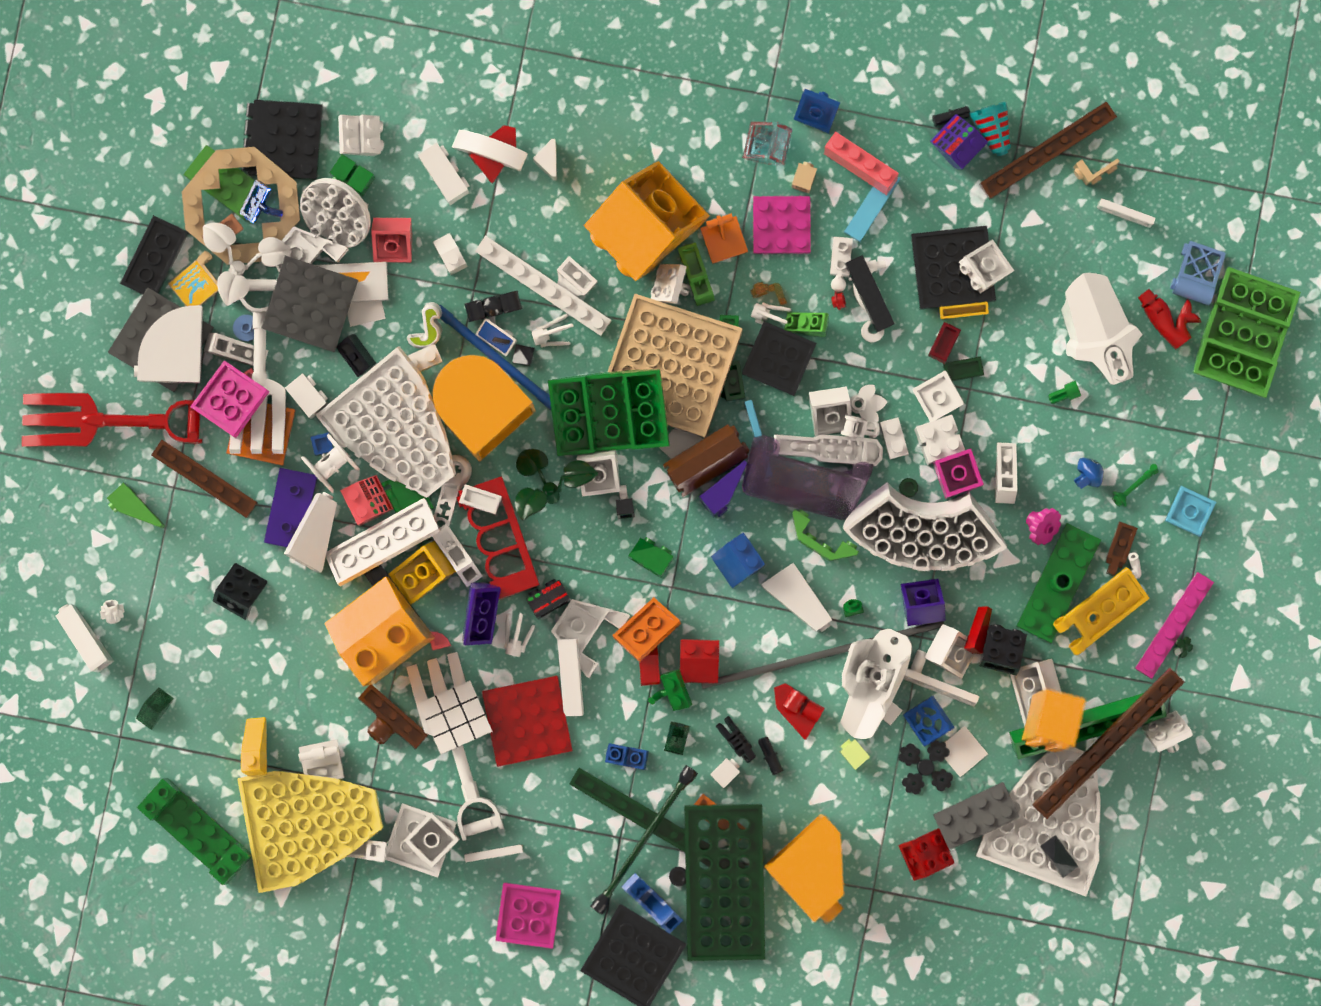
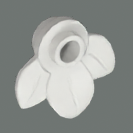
M865 385L860 389L858 395H854L850 399L851 411L859 414L862 419L870 423L872 421L878 422L877 411L881 410L887 404V401L882 396L875 395V385ZM856 401H860L862 403V406L860 408H857L855 406Z

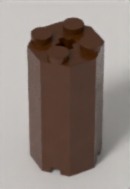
M727 424L663 464L664 469L669 468L667 474L677 491H683L681 493L682 498L748 458L747 454H749L750 450L744 441L742 443L739 441L738 437L740 434L734 425L730 427Z

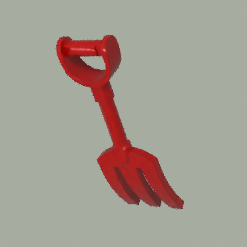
M88 393L23 394V405L81 407V412L22 415L23 426L81 428V432L22 436V447H87L93 441L98 428L105 426L166 429L169 436L177 442L202 444V439H199L200 414L190 407L195 400L177 401L168 408L165 414L111 415L98 413L97 406ZM184 406H188L187 438L177 437L173 434L169 424L173 412Z

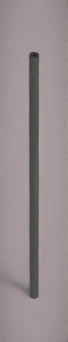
M944 621L928 623L896 632L908 637L939 629L944 624ZM852 643L718 677V684L701 683L702 689L849 652Z

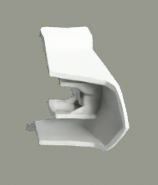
M1083 273L1066 290V301L1061 309L1070 337L1066 344V354L1075 360L1093 362L1104 374L1108 382L1115 385L1133 377L1132 349L1142 336V333L1135 325L1128 322L1108 277L1096 273ZM1112 351L1116 352V359L1110 356ZM1118 369L1123 371V376H1118Z

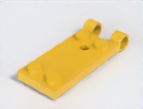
M1126 567L1068 614L1056 619L1053 625L1059 633H1062L1074 624L1082 637L1072 641L1069 644V648L1074 655H1078L1150 598L1131 570ZM1092 614L1095 615L1094 621H1090V616Z

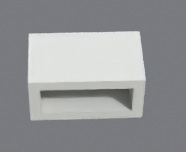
M301 374L286 386L285 389L305 414L312 419L328 405L326 402L328 398L322 390L318 392L315 389L316 383L310 375L306 377L304 374Z

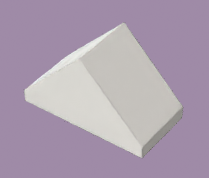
M551 139L533 158L534 163L552 180H557L555 139Z

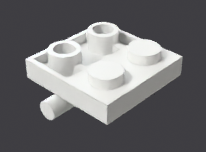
M337 739L299 747L300 754L298 755L299 760L302 762L304 774L336 779L345 777Z

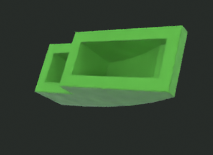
M696 242L678 248L682 264L687 267L685 273L696 306L715 301L714 293Z

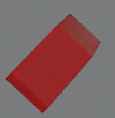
M657 646L639 662L641 686L660 684Z

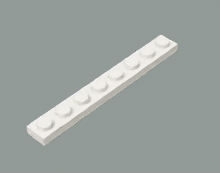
M485 236L475 250L479 255L598 335L602 336L611 323V319L489 237Z

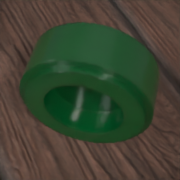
M906 478L899 484V492L908 498L913 497L918 492V484L914 479Z

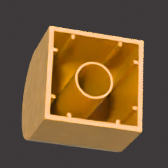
M467 355L454 359L440 371L434 383L433 401L437 413L448 429L479 462L536 412L533 402L494 361L482 356Z

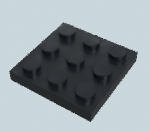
M764 321L742 371V375L795 396L817 343Z

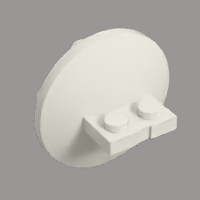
M322 178L315 180L304 190L301 196L300 209L303 219L312 234L319 237L323 236L327 240L351 248L360 244L369 233L371 225L370 214L367 208L369 204L364 202L361 196L349 185L339 180Z

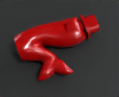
M1149 288L1138 297L1142 303L1141 307L1144 308L1147 317L1156 330L1176 350L1192 338L1187 329V323H1201V319L1192 313L1191 302L1187 299L1177 318L1175 327L1169 306L1162 298H1157L1158 295H1154Z

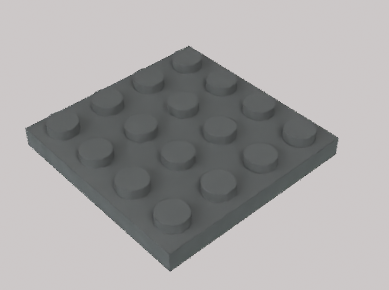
M285 255L261 328L335 352L358 279Z
M147 288L108 353L132 368L138 366L140 346L149 328L166 313L181 307ZM204 321L202 326V347L208 338V334L214 329L213 326ZM157 382L172 392H175L180 384Z

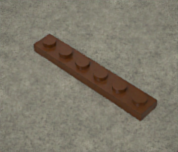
M164 440L159 442L151 456L245 518L249 517L258 503Z

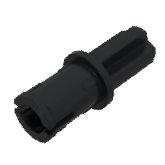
M965 106L955 110L948 109V112L932 115L934 126L947 124L955 114L962 119L970 117L969 107Z
M768 737L759 739L758 743L765 756L763 759L769 765L772 775L782 772L784 769L778 760V753L774 752Z

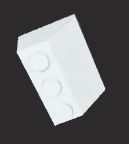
M1052 659L1022 666L1017 676L1010 674L1024 726L1034 694L1045 689L1062 693Z

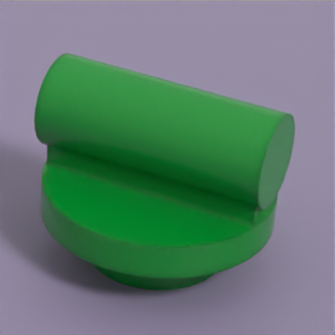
M850 599L843 605L845 618L864 613L862 603L859 600Z

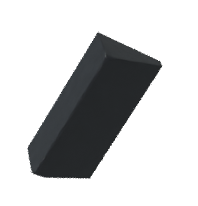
M355 334L347 336L336 347L357 377H360L376 365L372 356Z

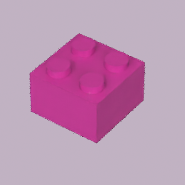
M971 449L933 462L945 499L984 485Z

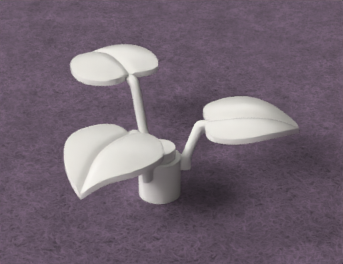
M209 223L203 226V240L209 250L220 253L225 251L226 248L228 249L229 271L220 274L217 281L220 297L226 306L247 295L249 283L243 275L245 270H248L249 266L259 257H261L262 263L265 266L275 267L281 265L284 256L290 257L292 252L281 240L268 237L259 243L258 250L260 253L244 265L241 261H233L232 249L229 245L235 243L236 236L230 227L221 223Z

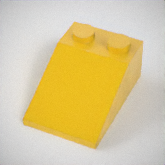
M434 540L422 546L388 575L412 605L451 577L456 571Z

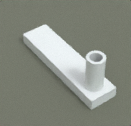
M917 650L911 668H907L904 680L973 707L977 704L979 696L921 674L926 661L924 657L927 653Z

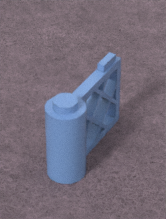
M1189 241L1188 244L1185 243L1181 253V255H1184L1177 279L1173 278L1170 289L1173 290L1172 294L1209 306L1226 253ZM1191 248L1198 249L1202 256L1193 259L1190 253ZM1212 254L1220 257L1219 262L1213 266L1207 258ZM1204 258L1208 268L1200 271L1195 262ZM1192 264L1196 273L1193 275L1184 273L1186 266ZM1210 270L1214 277L1213 281H1206L1202 273Z

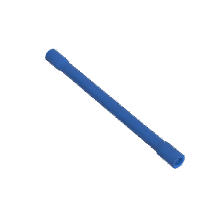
M439 305L442 310L440 319L450 325L489 359L498 364L507 374L551 410L550 395L534 384L458 321L452 313L442 305Z

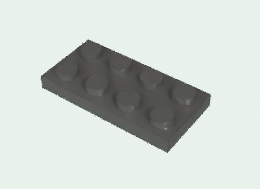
M1004 782L933 814L949 850L1020 818Z

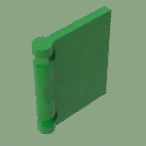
M389 479L381 483L382 487H386L389 484L392 487L386 490L385 493L395 513L423 498L427 500L430 509H434L429 497L426 498L418 494L417 491L406 488V485L398 481L394 482Z

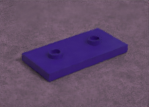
M284 468L279 469L264 543L288 547L313 500L317 477L314 474Z

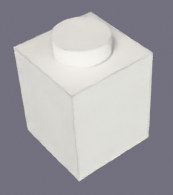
M726 758L710 775L725 788L740 773L738 770L740 766L733 759L729 761Z

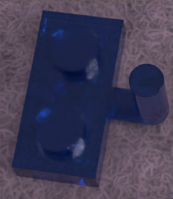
M255 180L239 213L253 223L257 222L262 211L265 214L282 217L283 215L282 210L266 205L272 189L263 182Z

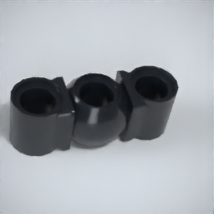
M518 290L504 293L500 296L496 295L464 303L469 322L522 309Z

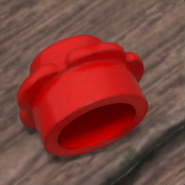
M835 292V295L831 297L834 308L837 307L838 310H841V308L846 307L845 296L843 292Z

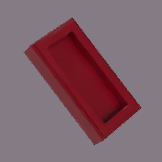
M944 322L928 356L945 364L961 329Z

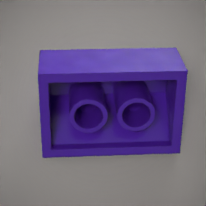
M485 582L471 583L463 628V645L492 644L501 587Z

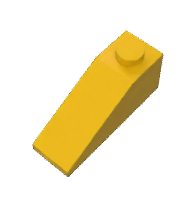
M266 717L246 720L241 749V772L247 776L267 775Z

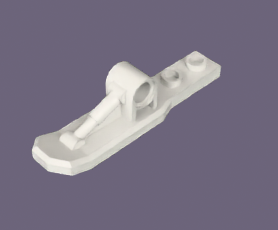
M823 434L816 437L774 435L773 454L811 457L819 462L876 466L883 458V447L877 439Z

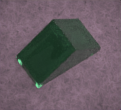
M158 687L143 703L136 719L152 730L175 698Z
M671 721L664 751L683 755L690 726Z

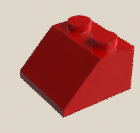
M681 639L680 673L684 683L718 684L719 640Z

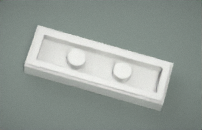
M1101 199L1097 206L1101 211L1148 228L1154 224L1156 219L1105 199Z
M520 844L465 854L464 857L465 862L522 853L524 850L523 845Z

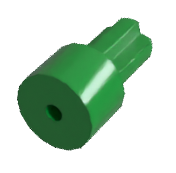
M1076 381L1064 385L1065 388L1050 393L1048 395L1050 403L1055 404L1067 398L1071 401L1081 397L1082 395Z

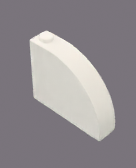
M185 306L172 310L160 317L149 328L140 346L138 366H134V377H137V381L201 384L202 306Z

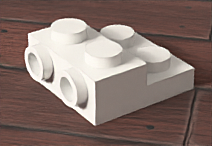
M340 115V154L362 156L381 154L384 142L380 140V133L383 131V122L380 121V116Z
M993 239L959 261L961 272L969 276L972 288L980 293L1014 271Z

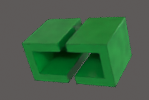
M343 154L340 155L329 172L333 177L332 179L349 185L361 196H364L375 179L373 173L360 165L357 166L356 162Z

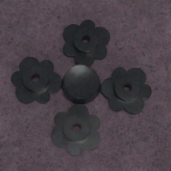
M937 740L931 742V747L927 749L930 759L920 760L918 756L920 750L915 749V745L912 743L900 749L899 760L901 762H905L907 766L912 765V763H918L917 770L919 773H909L907 778L902 780V785L906 787L907 793L919 794L921 792V788L924 787L922 775L929 776L932 774L933 780L931 784L936 786L938 791H944L945 788L951 787L950 781H952L953 775L949 772L946 773L945 769L934 771L935 767L932 762L937 760L942 762L945 759L944 757L950 754L945 742L940 743Z

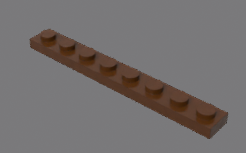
M1106 101L991 175L979 185L989 200H991L1116 119V114Z

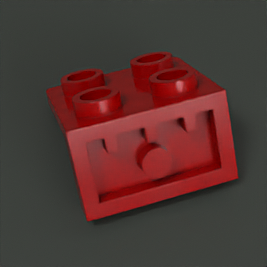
M939 828L898 845L913 881L928 877L954 864L953 857Z

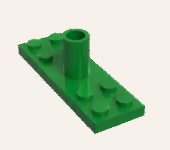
M1068 523L1065 524L1016 627L1048 643H1052L1057 633L1053 623L1059 617L1065 616L1101 539ZM1057 577L1064 579L1065 584L1063 588L1057 585Z

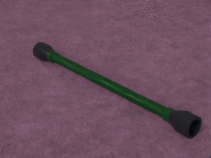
M688 765L684 766L680 772L675 790L671 792L672 794L667 798L655 819H653L654 821L646 829L647 831L642 835L628 856L629 858L621 866L622 868L617 872L607 889L594 899L590 905L592 909L603 915L608 908L612 893L616 889L615 887L623 879L622 877L627 873L629 867H631L641 852L640 850L648 842L647 840L652 836L679 793L693 782L698 772Z

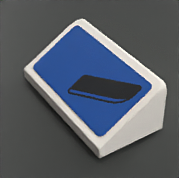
M485 318L475 334L504 356H507L517 343L514 337L487 318Z

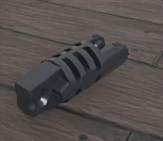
M727 716L724 720L732 733H729L722 723H718L716 728L735 753L749 763L756 758L751 749L752 746L733 720Z

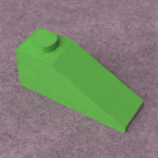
M123 482L107 497L110 501L108 505L115 513L119 511L122 514L157 527H165L160 519L126 483Z

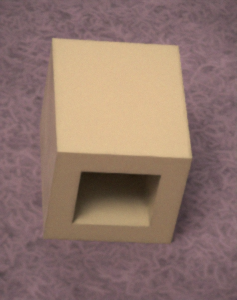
M808 162L799 163L791 188L810 193L817 168H814V165Z

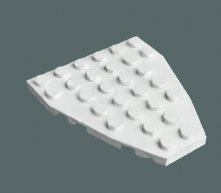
M400 346L316 414L317 418L343 448L347 447L355 453L356 457L363 458L369 462V466L394 482L398 481L406 485V488L415 490L426 498L456 475L447 434L435 408L425 378Z
M1074 747L1058 752L1047 751L1027 770L1009 793L1020 818L984 834L976 856L1087 896L1099 862L1100 791L1098 789L1097 771L1048 819L1040 814L1032 805L1085 751ZM1054 835L1058 837L1078 865V868L1064 878L1060 876L1040 847V845Z

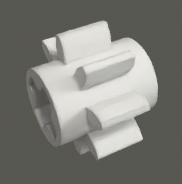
M116 600L106 601L101 606V619H106L110 624L118 623L124 617L123 604L118 605Z

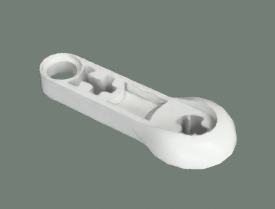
M452 455L454 466H459L458 469L461 470V473H457L456 476H453L442 485L434 514L436 522L444 521L449 527L457 502L456 497L459 495L458 491L469 481L472 474L470 462L461 455ZM445 502H448V506L451 507L445 513V516H449L448 520L443 517H437L438 514L442 515L443 509L440 506L445 505Z

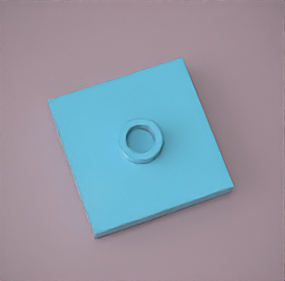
M1180 486L1165 521L1201 537L1216 502Z

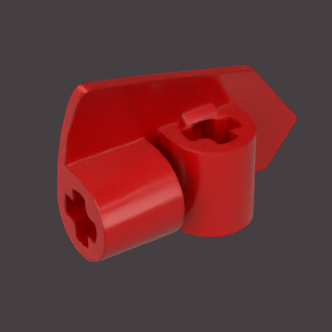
M503 125L489 136L516 147L515 127ZM474 153L469 155L490 183H494L504 165Z
M786 683L774 687L776 708L802 738L806 740L825 708L808 699L805 694Z

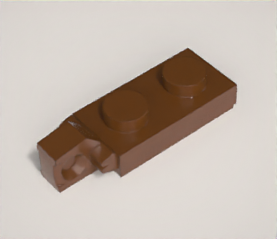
M1120 521L1118 522L1106 556L1105 563L1109 564L1106 574L1114 576L1117 568H1122L1126 563L1138 528Z

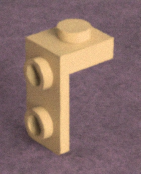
M1117 158L1095 174H1092L1084 161L1080 160L1073 167L1075 169L1074 174L1079 180L1082 179L1086 186L1090 183L1094 185L1102 179L1101 176L1107 172L1109 175L1118 169L1117 165L1120 161Z

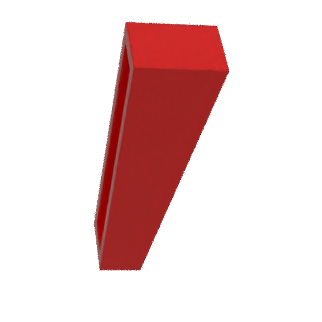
M988 606L978 607L964 649L972 654L983 653L992 609Z

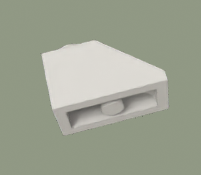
M450 233L433 241L450 275L467 267Z

